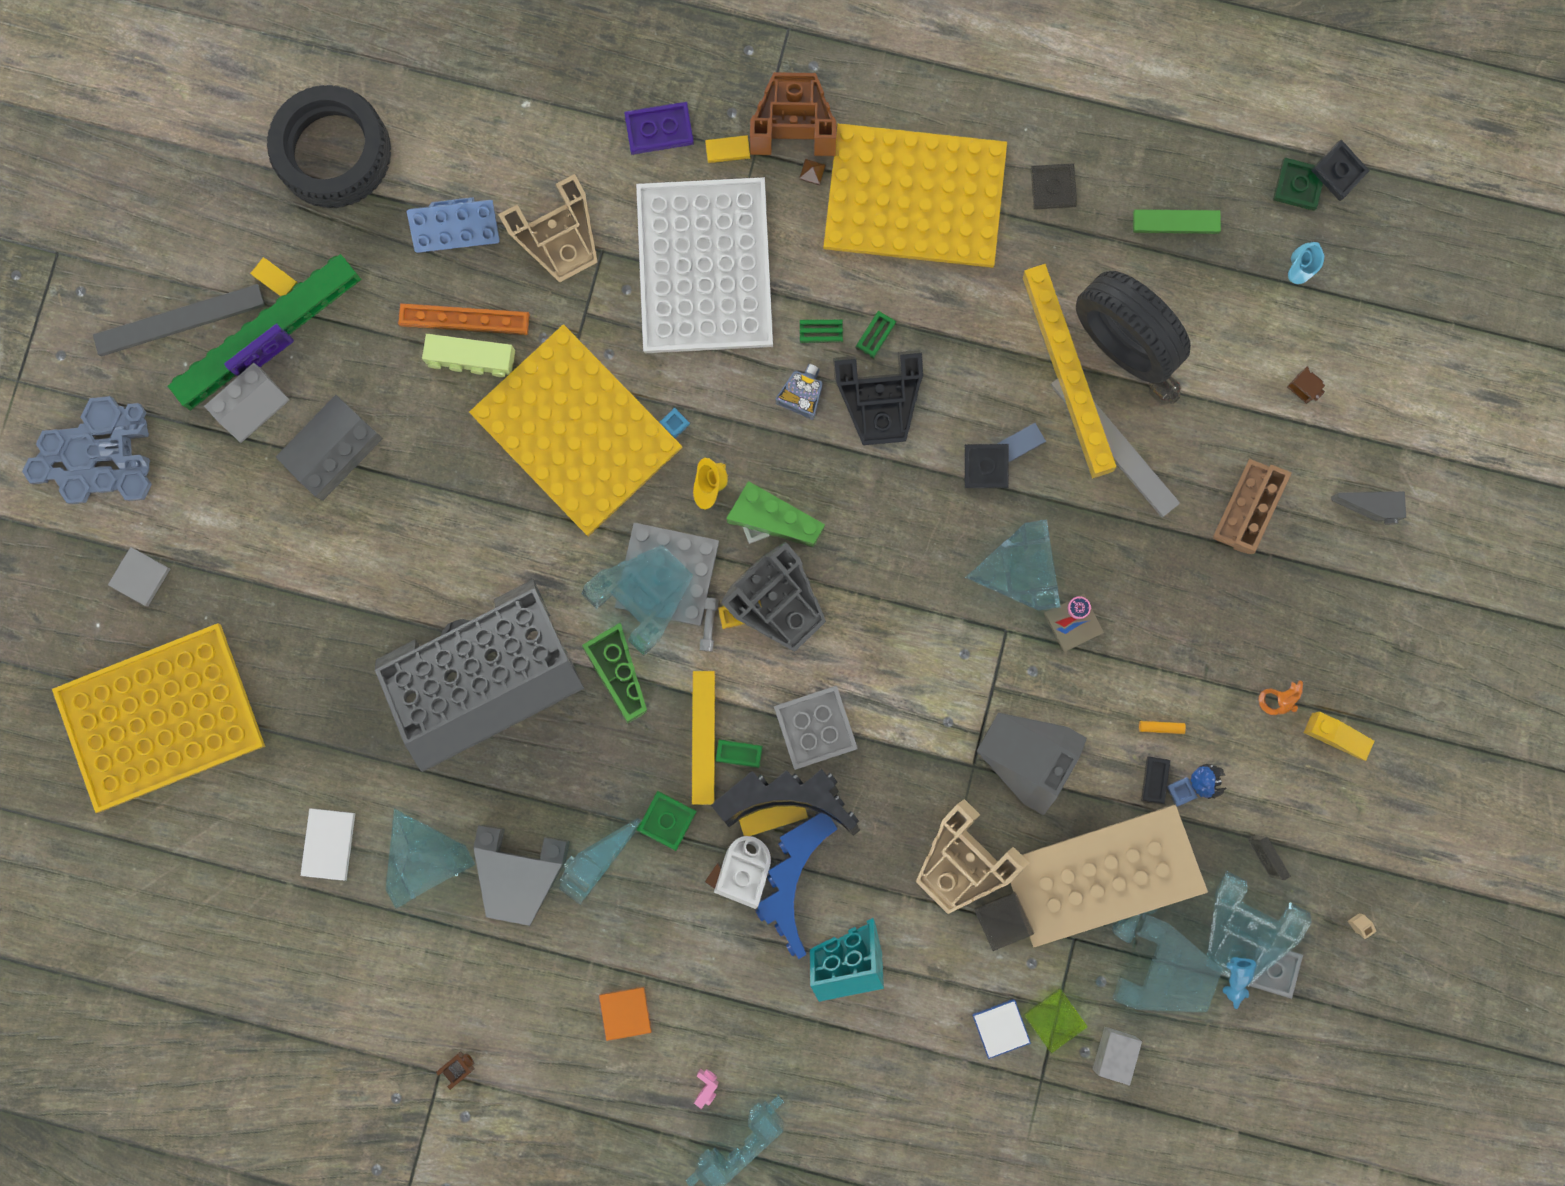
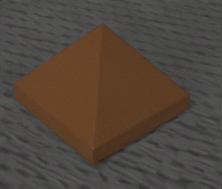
M805 159L799 180L820 185L826 165Z

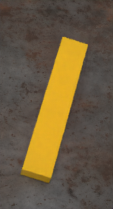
M693 671L692 804L712 805L715 801V671Z

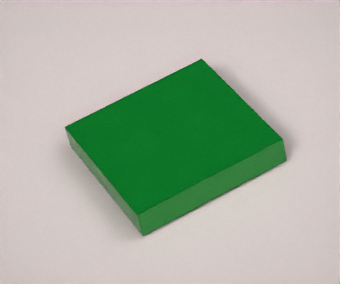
M657 791L637 831L677 851L697 811Z

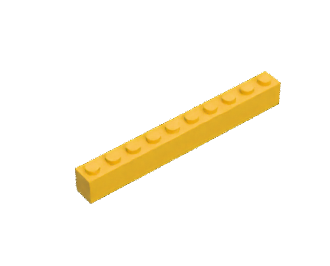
M1046 264L1024 270L1023 281L1063 391L1065 402L1092 479L1111 473L1115 470L1116 464Z

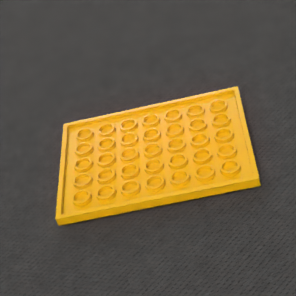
M838 123L836 156H834L823 249L993 268L995 264L1007 142Z
M564 324L469 411L478 423L588 537L683 448Z
M219 623L52 689L95 813H100L265 747L225 634Z

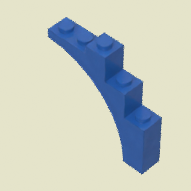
M818 813L780 836L782 841L778 844L784 854L789 853L790 857L768 870L770 875L767 876L772 887L775 888L777 886L779 890L762 899L755 910L761 922L765 920L769 924L776 920L777 924L774 926L780 936L785 935L789 942L786 944L788 951L792 956L796 955L798 959L805 956L806 951L799 938L794 916L796 885L802 868L811 853L826 837L837 830L832 819L822 813Z

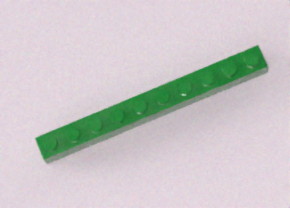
M341 254L333 256L324 267L313 271L307 280L296 284L290 293L279 297L273 306L262 310L252 322L245 323L235 335L228 336L223 344L208 351L206 357L191 364L189 370L174 377L172 383L167 387L181 405L191 411L236 376L226 368L225 362L276 323L289 335L362 279Z

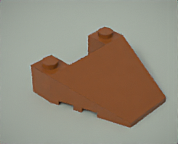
M773 73L764 91L762 101L759 102L757 111L750 120V155H772V139H815L814 156H836V119L832 116L830 105L824 97V91L816 73Z

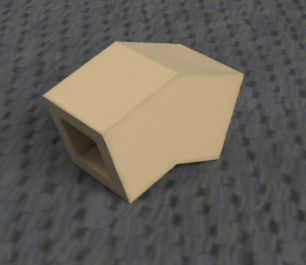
M1359 913L1348 920L1355 933L1360 934L1364 939L1376 932L1373 922L1364 914Z

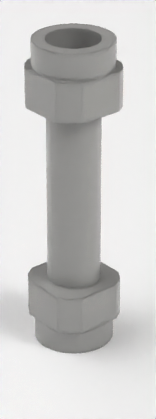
M706 598L704 606L706 618L703 639H700V651L713 652L714 640H712V633L719 599Z

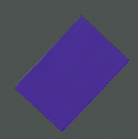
M687 102L624 112L631 155L694 145Z
M276 323L225 362L224 365L229 371L239 376L253 363L262 367L292 344L294 339Z

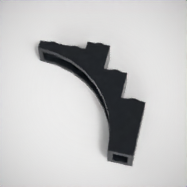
M822 769L804 784L795 773L791 775L787 770L770 784L761 774L757 777L752 771L711 805L728 827L760 810L773 807L795 806L812 809L829 816L840 823L853 836L860 831L857 825L859 822L858 818L852 811L847 813L844 810L843 806L845 804L837 795L839 792L836 787L837 780L830 772L826 775Z

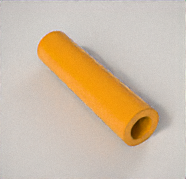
M1139 722V732L1185 734L1186 731L1185 723Z

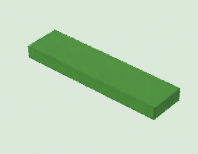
M1134 209L1133 233L1219 234L1221 232L1220 210Z

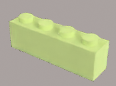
M426 334L422 359L428 364V367L434 369H441V366L457 372L467 369L471 370V373L482 375L484 372H490L493 376L505 377V375H509L512 372L515 349L509 344Z

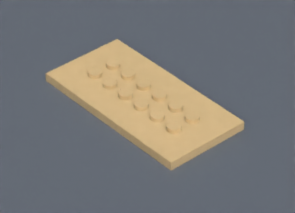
M1176 804L1022 854L1029 864L1010 882L1033 948L1208 893Z

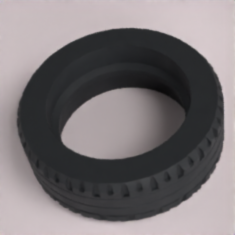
M319 85L301 90L280 106L270 123L267 136V152L272 168L294 195L309 204L323 208H339L353 205L370 195L382 182L386 171H388L391 157L388 131L373 106L363 96L351 89L337 85ZM338 115L353 119L361 127L365 137L364 149L357 163L346 173L330 179H316L306 175L299 168L295 160L296 144L303 131L316 120L327 116Z
M1118 271L1103 272L1078 296L1076 313L1083 328L1110 359L1133 376L1149 383L1164 382L1189 357L1191 343L1181 321L1159 296L1133 277Z

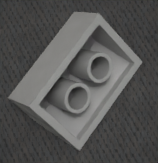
M253 363L204 407L231 435L242 443L290 399L263 369Z

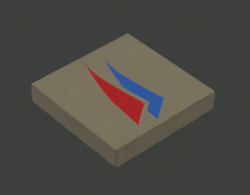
M1085 594L1077 596L1086 598ZM1069 600L1044 613L1063 652L1104 633L1092 608L1085 618L1075 619L1069 615L1067 610L1068 603L1071 601Z

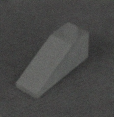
M1405 491L1337 493L1331 496L1333 502L1372 520L1384 521L1385 525L1398 524L1399 520L1406 518Z

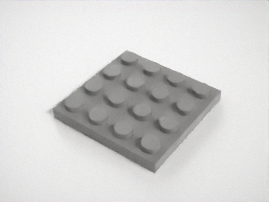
M634 523L615 608L701 626L719 540Z

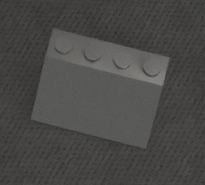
M335 395L287 444L276 458L315 497L324 501L383 438L344 401Z

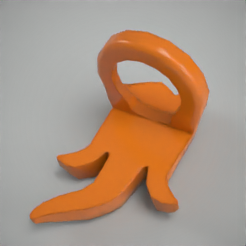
M1300 680L1297 685L1292 682L1290 689L1284 692L1275 689L1263 690L1258 699L1260 707L1270 715L1285 714L1291 710L1296 712L1298 707L1295 703L1298 702L1302 695L1303 682ZM1268 693L1275 694L1278 697L1280 708L1272 709L1268 707L1265 702V696Z

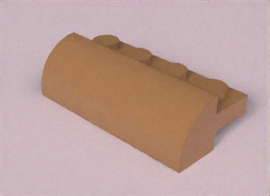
M1249 459L1214 533L1213 539L1234 547V550L1254 554L1292 472L1274 465L1269 467Z

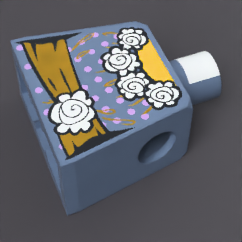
M808 364L804 374L794 371L777 395L776 404L814 420L823 383L816 380L820 369Z

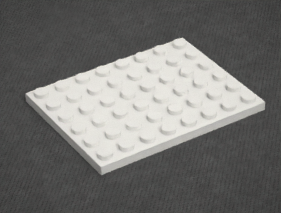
M765 177L636 184L643 352L661 353L773 347Z

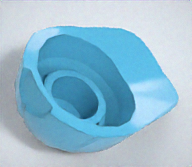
M1318 242L1305 243L1292 253V266L1288 272V279L1294 284H1302L1321 269L1324 263V253Z

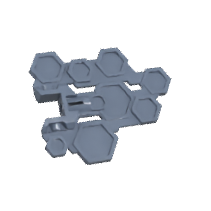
M110 396L90 398L81 415L84 423L80 424L78 428L45 430L41 432L36 442L41 452L35 458H28L22 470L23 474L30 484L48 483L49 480L55 479L60 487L58 491L68 504L86 503L91 493H106L119 490L126 501L145 500L152 486L147 478L150 470V459L142 455L131 454V439L149 436L147 421L144 418L146 411L139 403L128 404L125 409L123 406H119L115 399ZM112 434L111 437L107 439L95 440V438L93 437L97 435ZM113 460L119 469L113 470L111 466L95 467L97 462ZM56 462H63L68 471H64L61 467L53 468L52 465Z

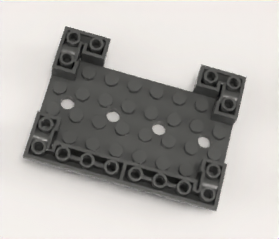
M534 579L495 598V608L452 631L420 647L415 639L376 659L375 672L403 742L420 771L424 772L584 689L571 658L563 647L549 616L551 615ZM533 631L538 632L534 640L527 639L529 633ZM497 652L495 660H487L490 653ZM453 672L457 673V677L454 681L447 682V677L449 674ZM412 693H416V699L411 703H407V697Z

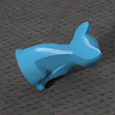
M1233 957L1231 958V963H1227L1226 966L1231 971L1230 986H1225L1223 993L1233 1002L1234 1008L1238 1009L1241 1001L1249 997V992L1245 987L1252 981L1257 964L1251 959Z

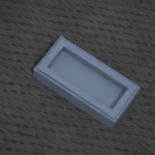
M1036 423L997 444H1009V462L1044 444L1046 440Z

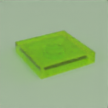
M1060 988L1024 1014L1051 1054L1088 1027Z

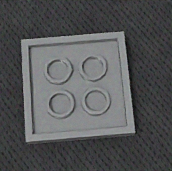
M837 686L774 706L794 770L858 749Z

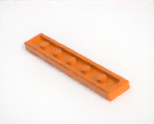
M400 303L398 325L402 327L528 335L530 314L529 312Z

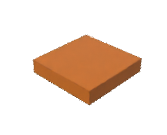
M645 987L599 995L606 1041L652 1032Z

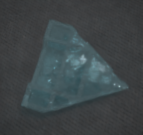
M1047 520L1024 523L975 570L969 573L966 578L1038 611L1060 608Z
M394 809L386 891L394 907L397 909L451 877L457 876L475 866V863L465 845Z

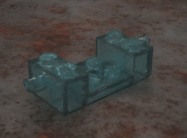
M777 1095L769 1104L765 1101L763 1104L758 1102L749 1111L750 1115L748 1116V1127L753 1133L745 1139L744 1142L746 1144L740 1150L735 1148L727 1156L728 1160L722 1156L716 1147L712 1151L707 1149L698 1158L697 1169L686 1179L687 1184L694 1186L701 1180L706 1186H725L784 1131V1121L775 1112L784 1103L783 1099Z

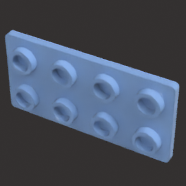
M474 197L431 202L429 207L407 210L416 253L500 242L493 200L474 201Z

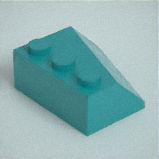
M874 918L867 920V924L858 929L856 927L849 929L848 934L838 939L833 937L810 949V987L819 1002L884 989L882 949Z

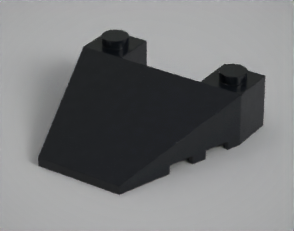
M920 350L898 352L899 374L858 377L855 356L833 358L836 384L862 444L874 445L906 442L915 403L918 398L919 387L923 378L922 352Z

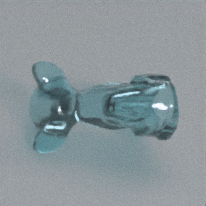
M1158 908L1119 920L1117 924L1112 926L1113 933L1125 942L1131 943L1136 935L1135 930L1142 914L1155 913Z

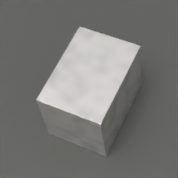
M1104 1027L1093 1071L1098 1076L1130 1085L1142 1041L1136 1036Z

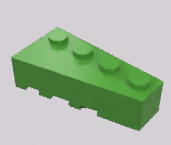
M749 481L726 518L729 524L767 533L771 536L781 537L810 547H814L825 527V524Z
M619 623L584 643L582 649L628 724L645 714L647 708L622 625Z

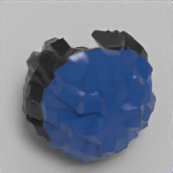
M1203 764L1198 767L1191 775L1192 787L1196 794L1208 799H1215L1221 796L1227 788L1216 789V786L1222 784L1220 777L1226 776L1224 770L1212 764Z

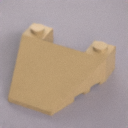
M575 174L555 184L565 205L528 224L518 204L498 214L509 235L559 282L597 263L586 195Z
M965 799L959 802L942 820L938 834L934 838L931 850L916 880V883L947 914L1008 885L1029 864L1014 847L997 861L966 831L980 814Z

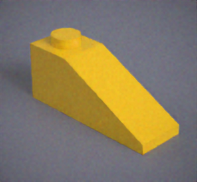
M1322 712L1311 714L1303 732L1363 761L1367 760L1374 744V740Z

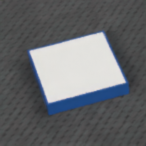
M1015 999L972 1014L988 1059L1031 1044Z

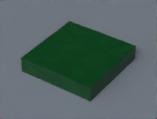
M1284 158L1273 201L1315 211L1323 183L1311 171L1315 165Z

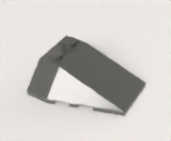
M786 542L763 555L731 585L721 601L735 619L794 652L826 622L817 598L810 587V581L803 570L801 559Z

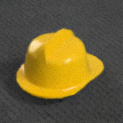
M703 458L698 463L693 496L699 508L705 510L711 508L716 501L718 492L726 487L728 475L725 464L715 463L710 458Z

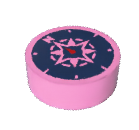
M1075 597L1068 603L1067 610L1071 617L1083 619L1090 613L1091 605L1086 598Z

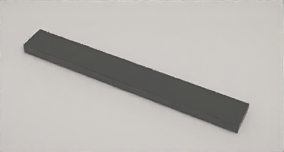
M256 284L93 334L97 353L102 357L266 306L261 287Z

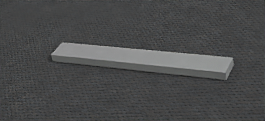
M1057 378L1050 386L1065 402L1066 400ZM1094 402L1115 463L1157 513L1164 517L1179 505L1180 502Z

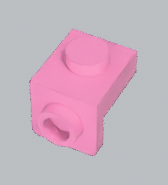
M700 1069L697 1073V1077L706 1083L694 1102L701 1109L705 1104L708 1106L711 1104L716 1096L714 1091L719 1083L716 1080L717 1076L707 1069L705 1071Z

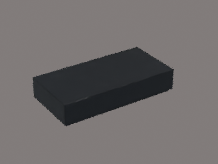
M1147 756L1141 801L1165 804L1171 760Z

